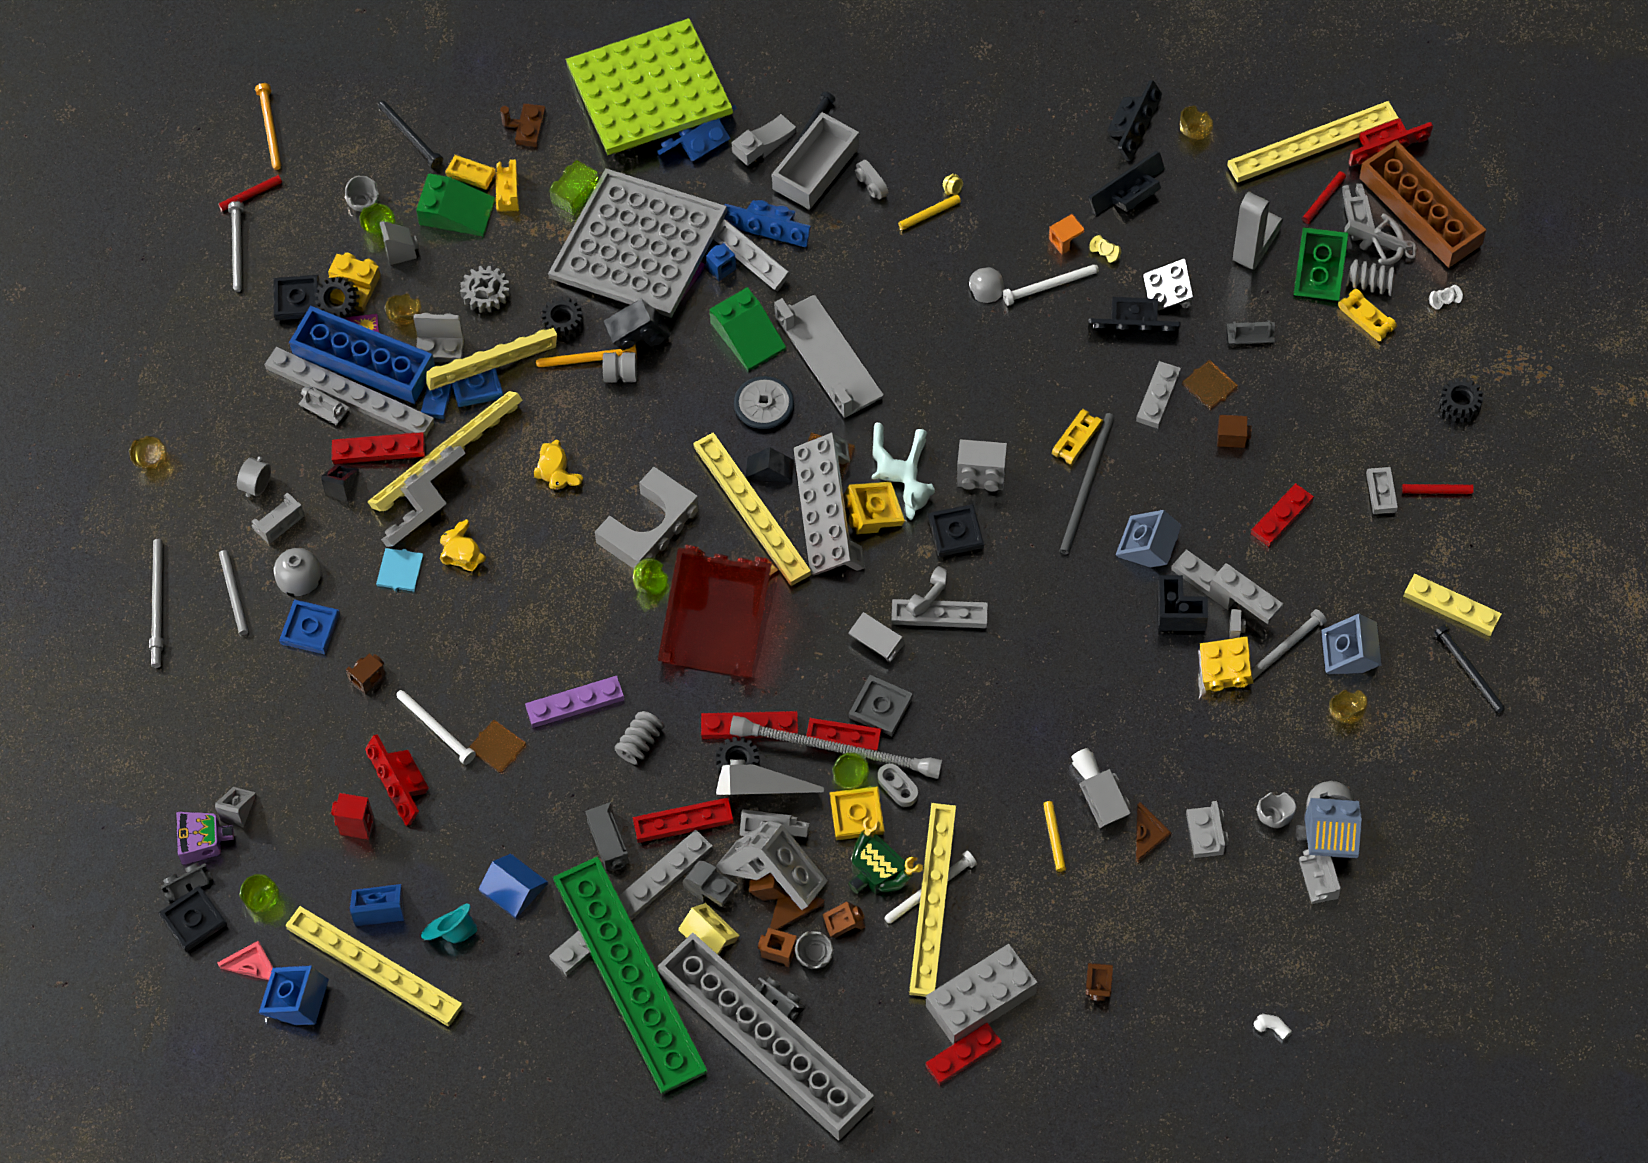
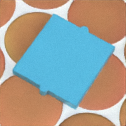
M385 548L376 585L393 588L394 591L400 589L415 592L424 557L423 553L409 552L406 549L395 550Z

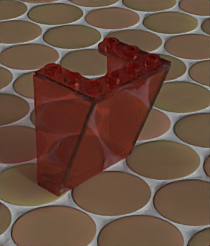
M685 545V549L678 548L658 661L754 679L779 570L767 558L755 557V561L737 558V561L728 560V556L722 554H714V558L708 557L697 546Z

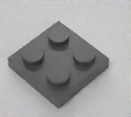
M869 675L848 713L849 718L866 726L879 728L882 733L892 737L913 698V693Z

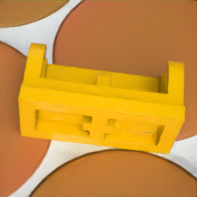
M516 159L510 160L509 167L507 168L502 167L501 162L497 163V212L519 210Z

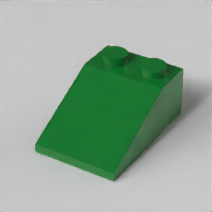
M428 173L416 209L419 225L484 237L495 203V197L453 178Z
M1303 228L1294 296L1339 301L1349 238L1348 233Z
M748 287L709 309L711 325L748 372L786 350L785 344L762 305Z

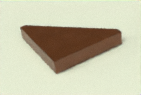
M1141 802L1137 805L1136 862L1138 864L1171 837V832Z
M787 893V897L778 898L770 928L779 930L788 924H793L813 910L823 907L825 899L815 897L806 908L801 910Z

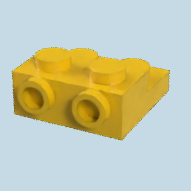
M344 253L343 255L336 254L328 271L329 278H348V281L355 283L353 287L358 288L359 291L356 292V295H360V299H357L356 302H359V305L354 308L363 312L381 276L379 266L371 259H365L363 262L357 260L350 253ZM334 289L331 292L330 300L332 303L342 305L345 295L340 289Z
M891 482L852 484L848 486L843 494L845 508H848L850 513L848 518L849 526L855 528L856 534L878 533L882 527L902 526L905 522Z
M1248 637L1200 644L1203 683L1206 691H1220L1233 686L1242 688L1254 683Z

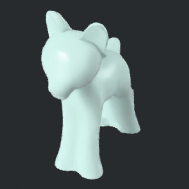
M875 423L873 458L877 461V472L872 475V479L880 478L885 481L903 482L905 484L903 494L905 512L908 519L912 520L915 511L923 508L929 497L935 493L932 484H924L916 480L918 473L917 463L926 443L925 437L927 432L923 429L916 430L907 461L894 460L883 448V425Z

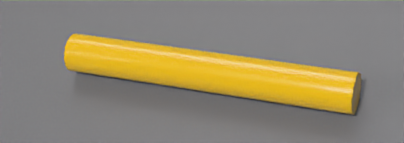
M956 194L898 222L901 230L909 228L960 203L961 199Z
M1047 801L1043 805L1057 872H1063L1066 870L1054 805L1052 801Z

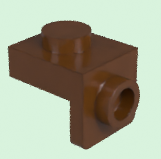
M1088 962L1086 995H1091L1090 999L1105 1000L1106 996L1111 997L1112 964Z

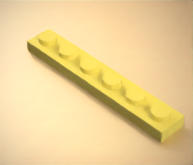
M554 328L540 330L536 334L528 337H519L513 342L499 344L493 349L476 352L464 359L459 358L449 364L435 366L427 371L426 384L429 390H433L555 348L557 333Z

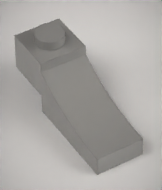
M781 114L768 124L753 131L747 130L732 142V153L748 166L759 156L765 158L794 135L796 127Z

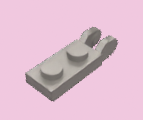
M1363 184L1356 185L1357 197H1351L1348 185L1343 186L1342 192L1348 222L1354 220L1375 229ZM1352 236L1353 241L1362 240V238Z

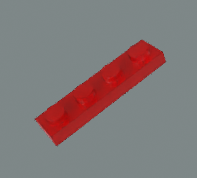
M423 432L332 440L333 464L425 457V435Z
M797 711L701 713L702 739L741 738L740 736L730 734L734 715L747 718L751 722L759 724L762 728L768 727L771 730L777 729L780 732L786 731L789 734H798ZM764 735L743 736L744 738H768L767 736L764 737Z
M723 798L633 817L637 842L640 843L689 833L695 830L732 824L733 817L729 799Z

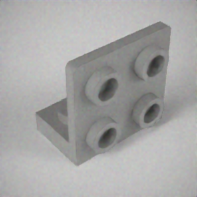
M430 313L414 314V323L418 336L416 348L432 353L434 362H452L455 359H462L464 335L459 315L449 313L444 315H432Z

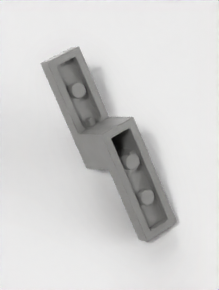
M448 446L440 453L442 457L437 461L432 459L422 467L423 472L419 475L413 474L404 481L406 485L401 488V491L417 512L414 510L410 511L403 517V523L399 526L394 524L385 531L386 536L381 540L386 547L394 546L447 504L430 481L465 454L461 446Z
M1186 549L1172 565V571L1178 575H1183V579L1227 610L1236 601L1262 621L1269 624L1283 608L1282 602L1227 563L1217 572Z

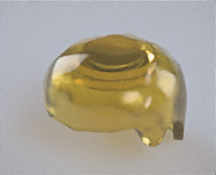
M1189 106L1181 111L1179 128L1186 137L1201 140L1208 137L1212 132L1213 120L1208 116L1207 111L1201 113L1197 110V106Z
M406 293L401 296L394 295L390 297L384 308L391 322L407 326L414 323V314H420L421 303L419 298L413 300Z
M145 436L132 442L129 456L136 467L145 471H153L164 464L167 458V450L160 439Z
M1345 689L1341 693L1334 695L1329 701L1330 714L1341 723H1357L1366 713L1367 697L1360 690H1357L1355 693H1349Z

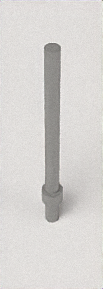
M161 539L153 541L152 638L149 639V650L151 651V666L154 668L161 666V651L164 649V640L161 638L163 541Z

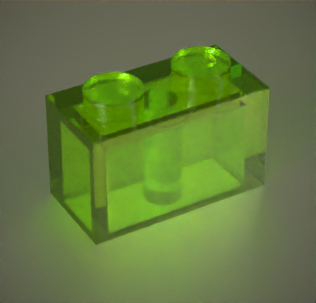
M575 160L571 166L569 165L565 168L561 178L551 185V203L574 215L595 189L599 181L598 172Z

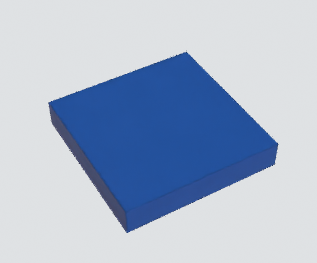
M496 368L452 383L458 407L498 400L504 395Z
M294 600L279 639L280 644L326 654L340 615L339 610Z

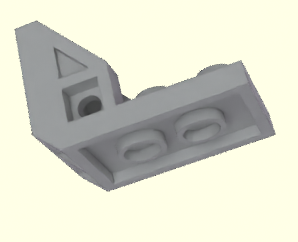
M772 821L764 823L737 840L716 865L723 874L758 880L771 872L776 881L780 883L801 910L812 902L828 881L784 826Z

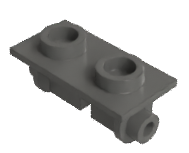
M1270 320L1254 323H1236L1234 321L1227 324L1229 344L1275 343V322H1270Z
M196 862L185 868L186 874L180 877L174 874L164 879L165 885L161 886V889L167 888L168 892L164 894L168 902L172 900L175 902L187 894L189 891L185 885L189 883L192 889L199 885L203 887L206 884H210L209 881L213 878L209 870L204 872L202 869L206 867V864L200 866L199 862Z
M770 976L768 979L759 977L763 984L756 985L755 989L772 1004L776 999L778 1003L775 1007L793 1021L798 1015L796 1009L805 1008L800 1003L801 998L791 991H788V993L780 988L782 984Z

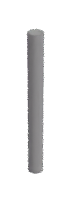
M222 550L219 552L235 620L239 634L245 635L248 633V628L229 553L227 550Z

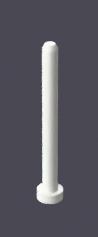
M1091 265L1014 291H1010V289L1003 290L1004 301L1008 306L1014 304L1016 299L1095 274L1099 271L1098 266Z
M398 691L397 698L460 756L459 760L464 765L469 764L474 759L476 752L472 748L466 749L405 691Z
M965 851L962 854V859L949 868L948 881L968 866L973 868L977 865L975 858L969 851ZM921 889L889 912L884 918L888 924L892 923L920 902Z

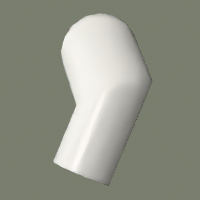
M1261 1014L1254 1022V1027L1258 1031L1263 1032L1266 1028H1271L1283 1040L1292 1034L1289 1027L1277 1016Z

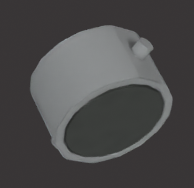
M258 456V459L248 458L239 471L237 488L246 492L245 496L250 497L251 494L260 496L270 480V464L263 462L260 456Z

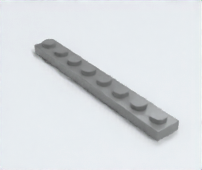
M278 347L274 349L264 364L265 368L302 386H311L355 410L406 433L423 432L426 437L435 423L434 418Z
M697 830L693 831L618 896L630 920L713 850L712 845ZM578 930L549 957L567 976L591 954Z

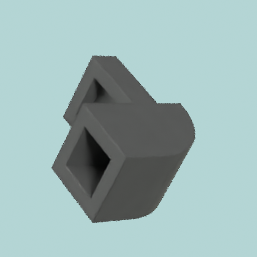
M698 861L683 880L685 890L702 901L708 897L721 907L737 889L735 883L718 873L715 866L705 861Z

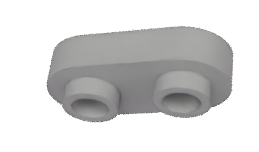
M867 160L856 164L855 174L859 181H864L871 196L878 199L887 196L888 188Z
M885 764L879 769L878 782L880 786L897 804L908 807L917 801V786L897 765ZM891 776L894 780L887 781L886 778ZM904 793H908L910 796L908 798H903L901 795Z

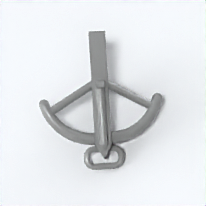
M1382 214L1381 217L1384 221L1376 229L1354 220H1350L1345 226L1344 233L1363 239L1360 243L1361 249L1367 250L1372 242H1374L1382 258L1378 260L1379 264L1388 265L1396 263L1403 254L1410 259L1416 257V244L1412 241H1405L1398 224L1386 214ZM1389 223L1397 237L1384 233L1381 229ZM1380 245L1395 250L1397 253L1392 258L1387 259ZM1413 248V255H1409L1407 250Z

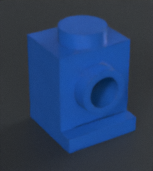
M725 243L715 246L706 255L707 263L704 264L705 268L718 281L736 270L735 254Z

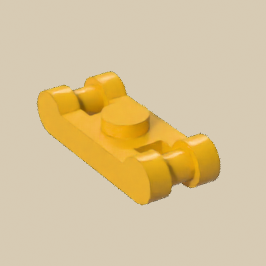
M1358 289L1351 291L1347 299L1343 298L1338 303L1339 308L1377 341H1382L1386 337L1387 332H1392L1397 328L1395 320L1378 310L1364 298ZM1356 304L1359 308L1355 309L1352 305Z
M1082 409L1054 446L1051 454L1057 458L1062 457L1066 463L1072 466L1095 432L1100 429L1103 420L1099 417L1094 418L1090 416L1088 411ZM1069 445L1072 447V450L1068 451L1065 447Z

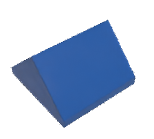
M509 854L492 861L479 887V891L517 919L546 887L548 881L515 856Z
M401 884L352 890L350 913L354 925L363 926L403 921L404 911Z

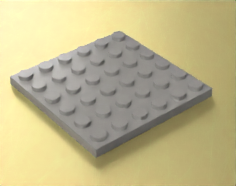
M605 169L548 273L549 279L630 305L642 298L661 315L672 318L727 213V206Z

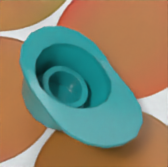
M468 903L464 904L456 910L437 918L423 930L421 938L431 940L441 936L451 943H458L468 939L478 929L469 914L471 905Z

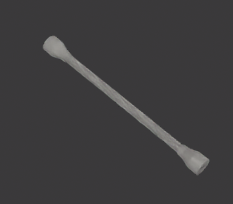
M735 715L730 727L731 735L740 737L764 735V737L767 736L768 738H776L777 740H785L801 745L807 744L810 747L816 746L819 749L825 748V750H834V752H843V754L849 753L852 756L858 755V757H867V759L879 760L889 764L904 765V767L910 766L912 770L919 771L927 777L936 779L939 778L942 760L931 757L911 759L898 757V755L892 756V754H883L880 751L874 752V750L871 751L870 749L868 751V749L865 750V748L862 749L861 747L859 749V747L847 746V744L810 738V736L804 737V735H795V733L789 734V732H780L777 729L771 730L768 727L762 728V726L751 722L747 718Z

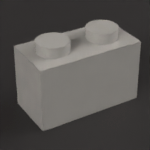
M1110 769L1090 777L1079 784L1099 828L1130 814V803L1125 795L1122 796L1118 788L1120 787L1119 779L1115 773H1111Z

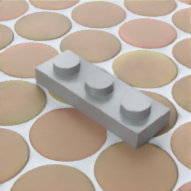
M1158 362L1138 412L1136 422L1159 428L1181 368Z

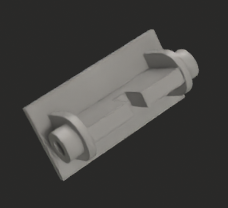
M311 386L304 387L301 391V395L304 397L299 405L335 425L339 423L349 410L347 405Z

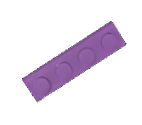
M613 676L525 703L532 728L623 701L624 695L617 676Z

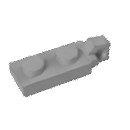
M742 810L741 836L747 835L768 821L782 824L793 839H795V836L807 837L809 823L797 821V817Z

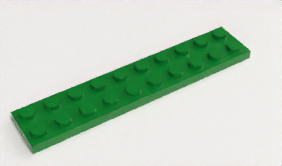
M598 856L554 876L553 881L661 1094H665L706 1074L707 1069Z

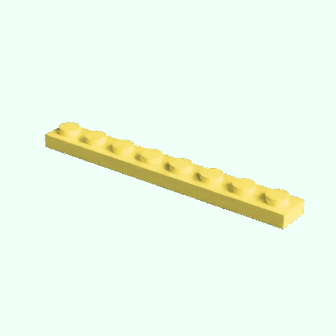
M1389 101L1229 160L1228 167L1238 183L1356 139L1361 132L1398 119V116Z
M511 391L504 394L367 501L371 508L378 511H386L391 508L397 498L405 496L401 488L406 485L404 481L413 474L419 475L423 472L422 467L432 459L437 461L442 457L440 453L450 445L452 447L461 446L464 450L465 445L470 441L479 439L483 435L482 432L497 425L503 415L515 411L518 408L517 404L523 401L520 395Z
M711 433L693 443L694 449L790 586L809 577L811 570L716 435Z
M931 804L909 995L926 997V995L935 990L956 811V806Z
M299 906L285 925L287 930L448 1027L463 1008L461 1002Z

